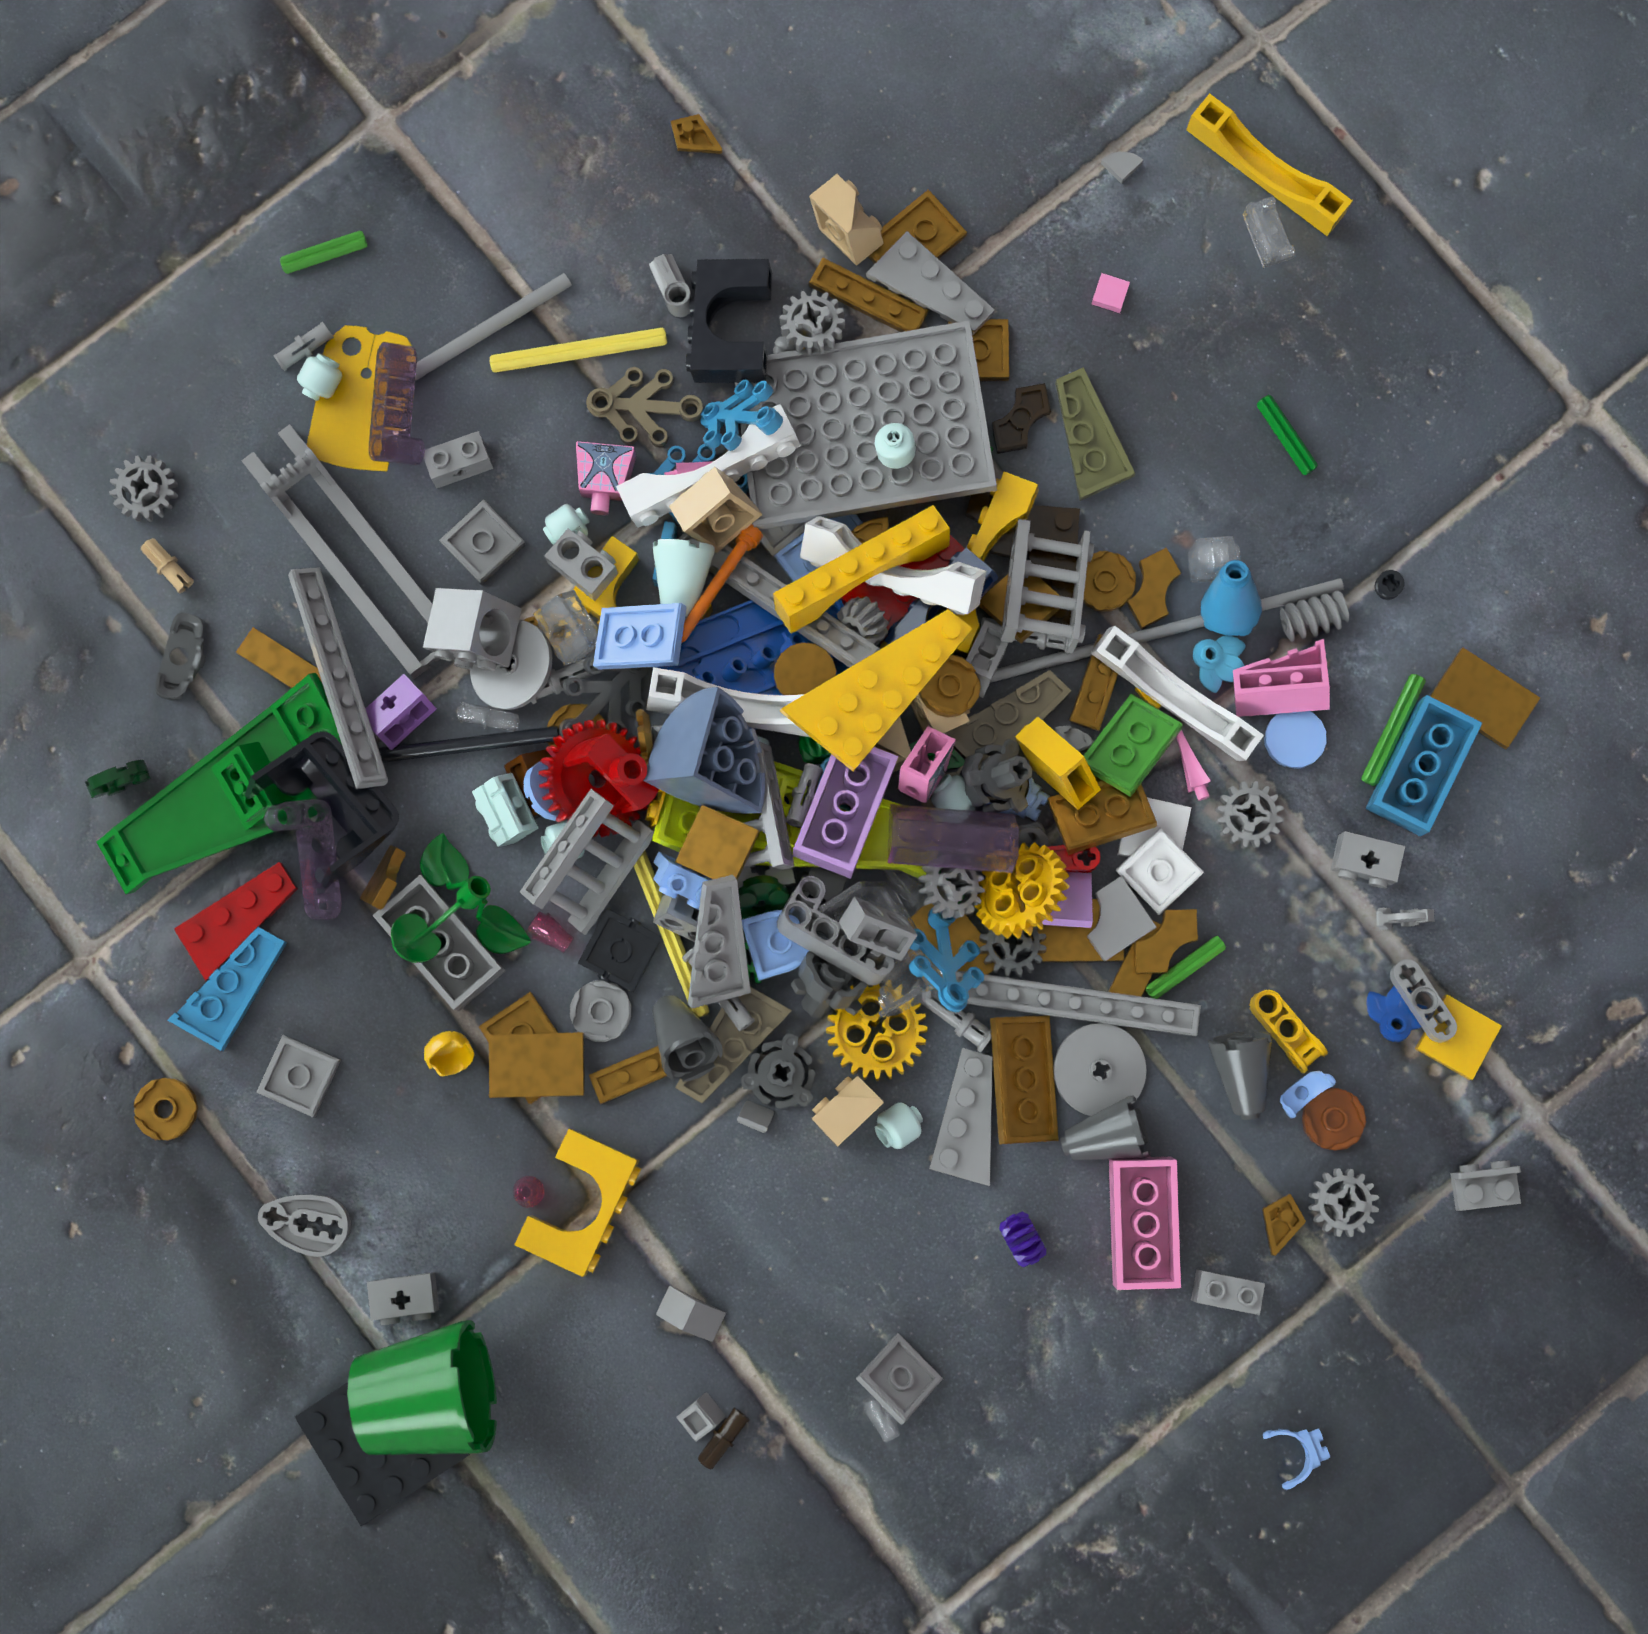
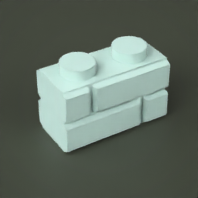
M513 773L493 777L485 782L484 785L472 791L476 800V808L483 815L489 827V836L496 842L498 847L514 844L526 837V835L539 829Z

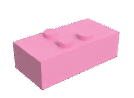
M1173 1157L1109 1159L1113 1286L1117 1290L1181 1288L1177 1160Z

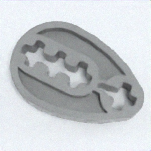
M294 1195L283 1197L264 1204L258 1212L259 1224L271 1237L296 1252L313 1257L326 1256L338 1251L346 1243L351 1230V1220L347 1209L338 1200L328 1196ZM275 1207L277 1208V1214L288 1217L289 1220L275 1221L271 1225V1219L266 1217V1214L273 1211ZM307 1214L308 1221L316 1222L321 1217L325 1225H334L336 1220L338 1221V1227L343 1228L342 1234H336L335 1238H332V1232L325 1230L317 1235V1230L313 1227L305 1228L303 1232L301 1231V1225L297 1224V1219L303 1218Z

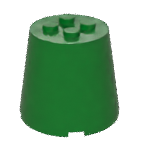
M460 1321L357 1356L353 1360L348 1377L347 1397L353 1430L360 1447L366 1454H471L488 1452L492 1448L497 1428V1421L495 1419L491 1420V1405L497 1404L495 1379L485 1340L481 1332L474 1333L475 1323L473 1321Z

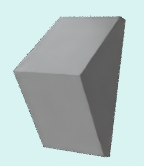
M669 1285L656 1315L684 1332L713 1342L726 1312Z

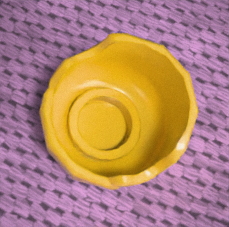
M445 1031L433 1036L424 1048V1060L429 1069L434 1068L439 1076L453 1075L466 1069L473 1062L475 1056L474 1050L466 1036L456 1031Z

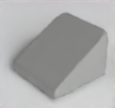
M746 1101L737 1121L740 1124L765 1133L772 1121L774 1111L754 1102Z
M706 1392L676 1418L695 1442H697L714 1429L725 1418V1414Z

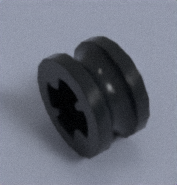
M1395 570L1382 572L1374 584L1377 595L1385 600L1396 598L1405 586L1403 576ZM1388 578L1391 579L1392 584L1397 585L1392 591H1388V587L1382 584Z

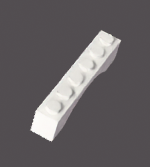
M781 404L773 408L783 417V423L771 435H765L756 425L749 424L747 430L741 436L742 441L735 450L727 451L723 456L704 467L676 475L642 473L616 486L636 527L651 525L659 517L672 512L669 505L714 467L736 482L740 476L750 471H758L764 468L768 462L778 457H786L792 454L801 445Z
M817 516L805 524L800 558L810 561V564L815 567H821L862 543L853 535L846 524ZM961 562L932 570H914L896 566L869 578L865 582L872 586L891 588L898 595H911L920 598L923 603L928 605L947 607L954 614L965 615L980 605L987 571Z
M1116 626L1106 630L1090 653L1236 761H1246L1264 736L1240 717L1227 711L1186 684L1158 662L1138 642Z
M653 667L646 710L671 714L682 701L697 691L719 687L728 693L743 709L742 716L748 727L810 737L780 712L781 708L805 694L762 695L741 692L707 683L684 672Z

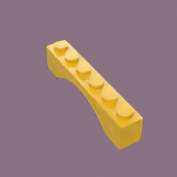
M1210 93L1191 115L1186 131L1324 235L1328 236L1346 214L1353 200L1330 183L1306 175L1279 159L1248 131L1233 110Z
M1005 471L1001 479L996 478L997 491L990 492V495L993 496L990 506L983 507L978 523L982 525L977 535L972 534L967 548L984 562L992 547L1004 534L1016 526L1018 519H1028L1039 492L1038 484ZM976 608L969 614H955L972 628L969 635L954 651L965 657L968 656L980 632Z
M932 505L774 592L775 611L792 634L817 620L837 600L869 578L898 565L923 561L949 547L950 527L935 506Z

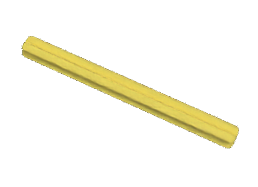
M655 328L495 354L490 356L489 361L491 370L497 373L663 346L667 344V337L664 328Z
M644 850L635 863L634 869L655 918L663 893L659 891L660 886L653 880L655 873ZM657 925L688 1001L692 966L689 962H684L682 959L686 951L678 934ZM707 1005L691 1009L698 1018L709 1013Z

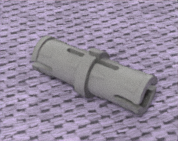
M322 321L303 336L297 335L294 337L295 341L273 356L281 368L286 371L287 368L305 356H312V351L334 337ZM315 338V340H314L313 342H311L310 344H308L307 346H305L304 348H302L300 351H298V352L295 353L294 355L292 354V353H293L294 351H296L298 348L302 347L304 344H306L307 342H309L311 339Z
M810 763L804 765L798 787H795L792 791L793 801L788 816L785 819L786 823L797 828H802L815 796L819 779L823 773L821 767ZM808 786L807 792H806V794H805V797H804V799H803L802 806H801L800 804H801L803 795H804V793H805L806 787Z

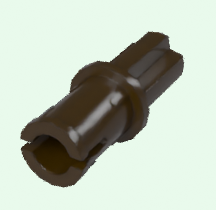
M734 1407L718 1431L714 1429L713 1433L715 1435L698 1456V1461L704 1467L710 1470L713 1469L729 1446L733 1448V1441L750 1419Z

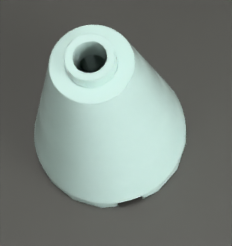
M660 539L658 542H653L660 604L682 603L687 607L685 619L701 597L714 556L715 547L713 545L700 542L699 548H696V545L690 544V540Z

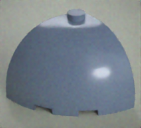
M719 687L706 688L687 697L673 710L661 727L651 750L647 764V775L644 781L678 799L698 806L704 805L714 810L731 813H761L765 794V772L761 773L758 753H762L754 728H749L742 716L744 711L740 705Z

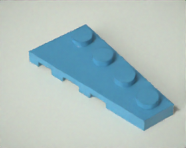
M257 927L230 955V958L213 972L209 980L186 1000L187 1003L167 1021L220 1051H224L287 942Z

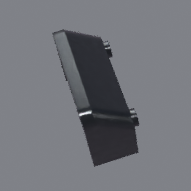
M325 731L312 734L250 777L245 796L251 799L273 783L282 793L289 796L299 795L309 788L347 832L338 841L336 846V856L339 860L328 867L321 885L324 889L361 864L394 831L399 821L397 809L377 786L356 789L343 746L335 736Z

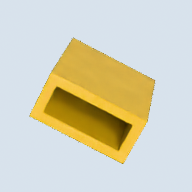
M1039 717L1024 726L1015 736L1032 770L1077 810L1101 790L1085 757Z

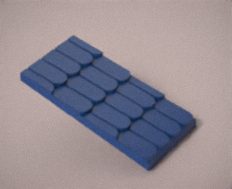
M841 599L837 600L825 611L837 620H839L837 613L844 606ZM750 600L700 620L687 640L681 643L678 666L655 668L684 672L707 683L741 692L782 695L777 689L774 680L775 664L779 656L792 645L802 642L815 643L797 631L791 634L783 621ZM829 654L833 659L836 675L850 668Z

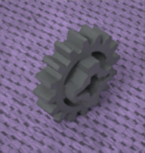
M986 926L983 927L988 934H980L979 941L986 943V945L980 947V954H988L984 963L988 965L993 962L995 964L993 970L995 974L1000 969L1005 970L1006 978L1010 976L1011 971H1015L1017 977L1020 978L1022 977V969L1032 973L1034 970L1032 963L1041 964L1042 958L1038 953L1046 952L1047 947L1040 944L1046 940V934H1038L1040 929L1037 926L1033 927L1032 938H1027L1023 932L1019 939L1015 937L1017 945L1013 950L1012 956L1010 955L1009 941L1013 934L1009 939H1006L1002 934L997 936ZM993 947L1002 953L1004 961L995 954ZM1031 954L1024 961L1015 963V960L1021 955Z

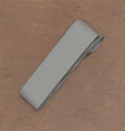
M815 876L804 877L790 895L778 917L777 928L779 932L786 938L851 974L868 985L880 984L893 969L894 959L849 941L839 922L817 910L826 892L823 881ZM803 890L810 892L813 899L807 898L803 894ZM789 915L798 918L800 924L793 923ZM816 931L823 932L827 940L821 939ZM843 947L850 948L854 956L847 954Z

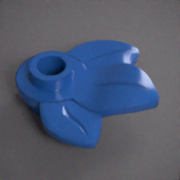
M1395 986L1392 987L1387 996L1371 991L1368 993L1366 999L1367 1012L1371 1019L1379 1023L1380 1032L1387 1040L1401 1042L1410 1035L1411 1030L1421 1028V1025ZM1417 1004L1421 1009H1428L1427 1006ZM1395 1021L1401 1025V1029H1394L1391 1025V1022Z

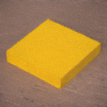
M1444 995L1442 1001L1457 1023L1456 1034L1446 1042L1437 1043L1432 1041L1424 1032L1415 1049L1466 1079L1473 1080L1502 1025L1453 997ZM1436 1009L1432 1017L1440 1013L1438 1009ZM1436 1020L1438 1025L1434 1028L1437 1033L1443 1032L1446 1035L1445 1029L1448 1027L1445 1022L1439 1023Z

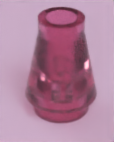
M541 911L538 912L526 932L532 935L531 939L556 948L563 953L574 939L549 913L544 914Z
M533 1176L520 1178L513 1187V1197L522 1207H534L541 1202L544 1196L542 1183ZM525 1186L530 1189L528 1198L521 1195V1189L525 1188Z

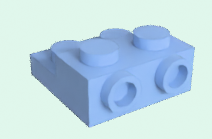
M659 851L653 862L658 867L653 880L660 886L659 891L675 899L678 894L688 898L687 904L699 910L702 882L712 879L677 864L675 858Z

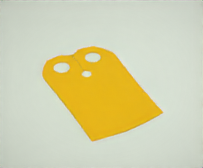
M345 325L333 335L334 338L327 342L323 352L324 356L340 364L338 369L342 372L343 376L332 397L324 398L320 396L318 401L315 400L307 447L322 462L358 470L387 471L410 385L393 394L386 381L415 364L416 358L412 346L405 336L388 331L375 335L370 333L367 327ZM350 337L358 339L361 343L360 352L354 356L345 354L342 349L343 342ZM395 345L400 349L401 357L397 362L387 363L383 360L382 352L386 346ZM368 367L372 371V375L370 378L365 379L361 376V371Z

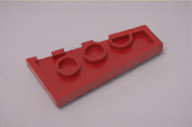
M278 862L174 928L205 981L209 980L213 972L230 958V955L257 927H260L268 918H271L298 890L281 862Z

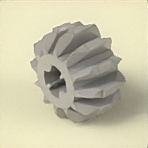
M867 596L864 598H852L837 613L840 622L875 646L888 634L886 627L889 622L883 617L885 611H880L878 603H871Z

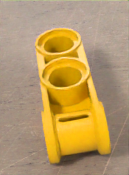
M1264 990L1251 998L1250 1010L1252 1014L1271 1033L1272 1038L1301 1073L1305 1074L1310 1064L1320 1056L1325 1057L1328 1054L1321 1041L1309 1031L1276 991ZM1262 996L1269 997L1273 1002V1009L1270 1013L1263 1012L1259 1007V1001ZM1283 1020L1289 1021L1293 1026V1034L1289 1038L1283 1036L1280 1032L1279 1027Z

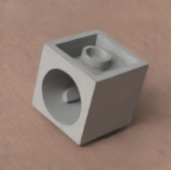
M436 588L423 648L435 652L434 657L445 661L454 660V666L463 669H472L473 665L488 671H495L496 667L509 668L522 608L483 590Z

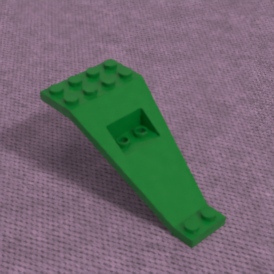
M317 673L308 674L265 711L96 842L125 894L136 892L155 876L329 812L309 788L299 795L289 796L282 793L273 783L251 799L245 796L250 777L312 734L325 731L331 733L341 743L323 683Z

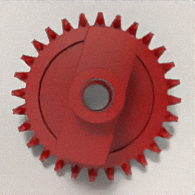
M593 720L584 721V726L579 722L572 725L573 730L569 727L563 729V737L558 735L553 738L556 746L551 745L545 749L552 757L541 758V762L548 766V769L539 771V775L547 778L546 782L539 784V788L549 789V793L543 796L542 799L543 801L553 800V804L547 810L549 812L559 810L556 821L561 822L568 819V822L587 793L592 789L614 805L609 812L610 814L632 827L630 820L636 821L641 818L636 810L645 811L647 805L655 798L659 791L658 788L644 781L647 775V765L645 760L639 756L641 754L640 747H633L637 737L632 736L625 739L628 733L627 728H622L616 733L617 723H610L606 727L605 720L596 721V724ZM589 774H592L595 779L594 787L589 782ZM602 823L593 837H597L598 834H600L601 838L608 837L610 831L613 835L619 833Z

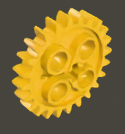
M1033 842L1030 848L1025 843H1022L1019 851L1011 846L1009 855L1006 856L1003 852H1000V861L990 860L991 870H982L986 878L978 883L980 887L985 889V892L977 894L982 902L974 906L978 910L976 916L982 920L981 923L997 936L1002 934L1006 939H1009L1013 934L1019 939L1023 930L1029 936L1032 935L1034 926L1042 930V921L1046 919L1052 922L1053 918L1050 913L1052 911H1061V908L1057 905L1058 901L1067 899L1061 892L1070 887L1064 881L1069 877V874L1064 870L1066 865L1053 850H1050L1046 845L1040 848L1035 842Z
M890 980L886 982L884 988L880 987L879 984L873 985L870 988L867 985L858 1001L862 1006L868 1002L876 1003L880 1010L873 1016L866 1015L862 1008L854 1016L845 1009H834L837 1015H828V1020L835 1024V1026L826 1028V1033L835 1035V1037L828 1040V1045L838 1046L833 1052V1057L843 1055L844 1058L840 1065L843 1068L848 1064H852V1075L860 1069L863 1070L864 1080L867 1079L871 1072L874 1073L876 1081H879L881 1073L885 1072L890 1080L892 1079L893 1069H896L901 1075L904 1074L903 1063L911 1067L914 1066L911 1055L921 1056L922 1052L916 1045L926 1044V1039L919 1036V1034L927 1032V1026L919 1025L920 1022L926 1019V1015L916 1014V1011L921 1007V1003L910 1004L913 993L910 992L902 996V985H899L895 990H891ZM891 1006L892 1010L882 1024L884 1034L877 1033L870 1049L866 1054H863L862 1049L871 1037L870 1026L876 1027L886 1007ZM895 1017H901L906 1021L907 1026L901 1031H895L890 1027L889 1022ZM852 1029H859L865 1036L862 1041L853 1043L848 1040L847 1033ZM879 1044H886L891 1048L892 1052L888 1057L880 1058L874 1053L875 1047Z

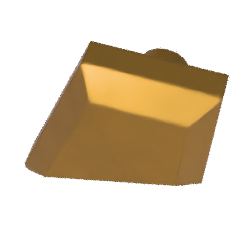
M700 114L671 121L678 151L722 153V147Z
M1287 1194L1262 1208L1270 1252L1273 1256L1279 1253L1306 1222L1291 1194Z

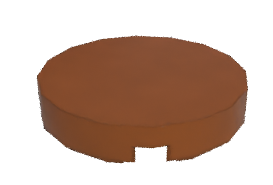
M1329 1088L1304 1106L1302 1123L1305 1133L1313 1143L1320 1148L1337 1151L1347 1149L1358 1142L1366 1125V1115L1363 1105L1352 1093L1339 1088Z

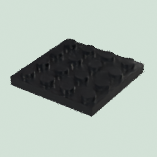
M348 1382L295 1416V1419L360 1526L368 1523L470 1455L366 1454L360 1447L353 1430L347 1397Z

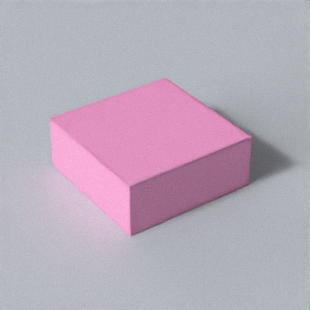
M1101 273L1092 305L1120 313L1130 282Z

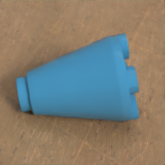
M1232 560L1221 568L1201 600V616L1204 620L1205 628L1209 631L1225 636H1246L1257 625L1262 614V604L1247 565L1242 561Z

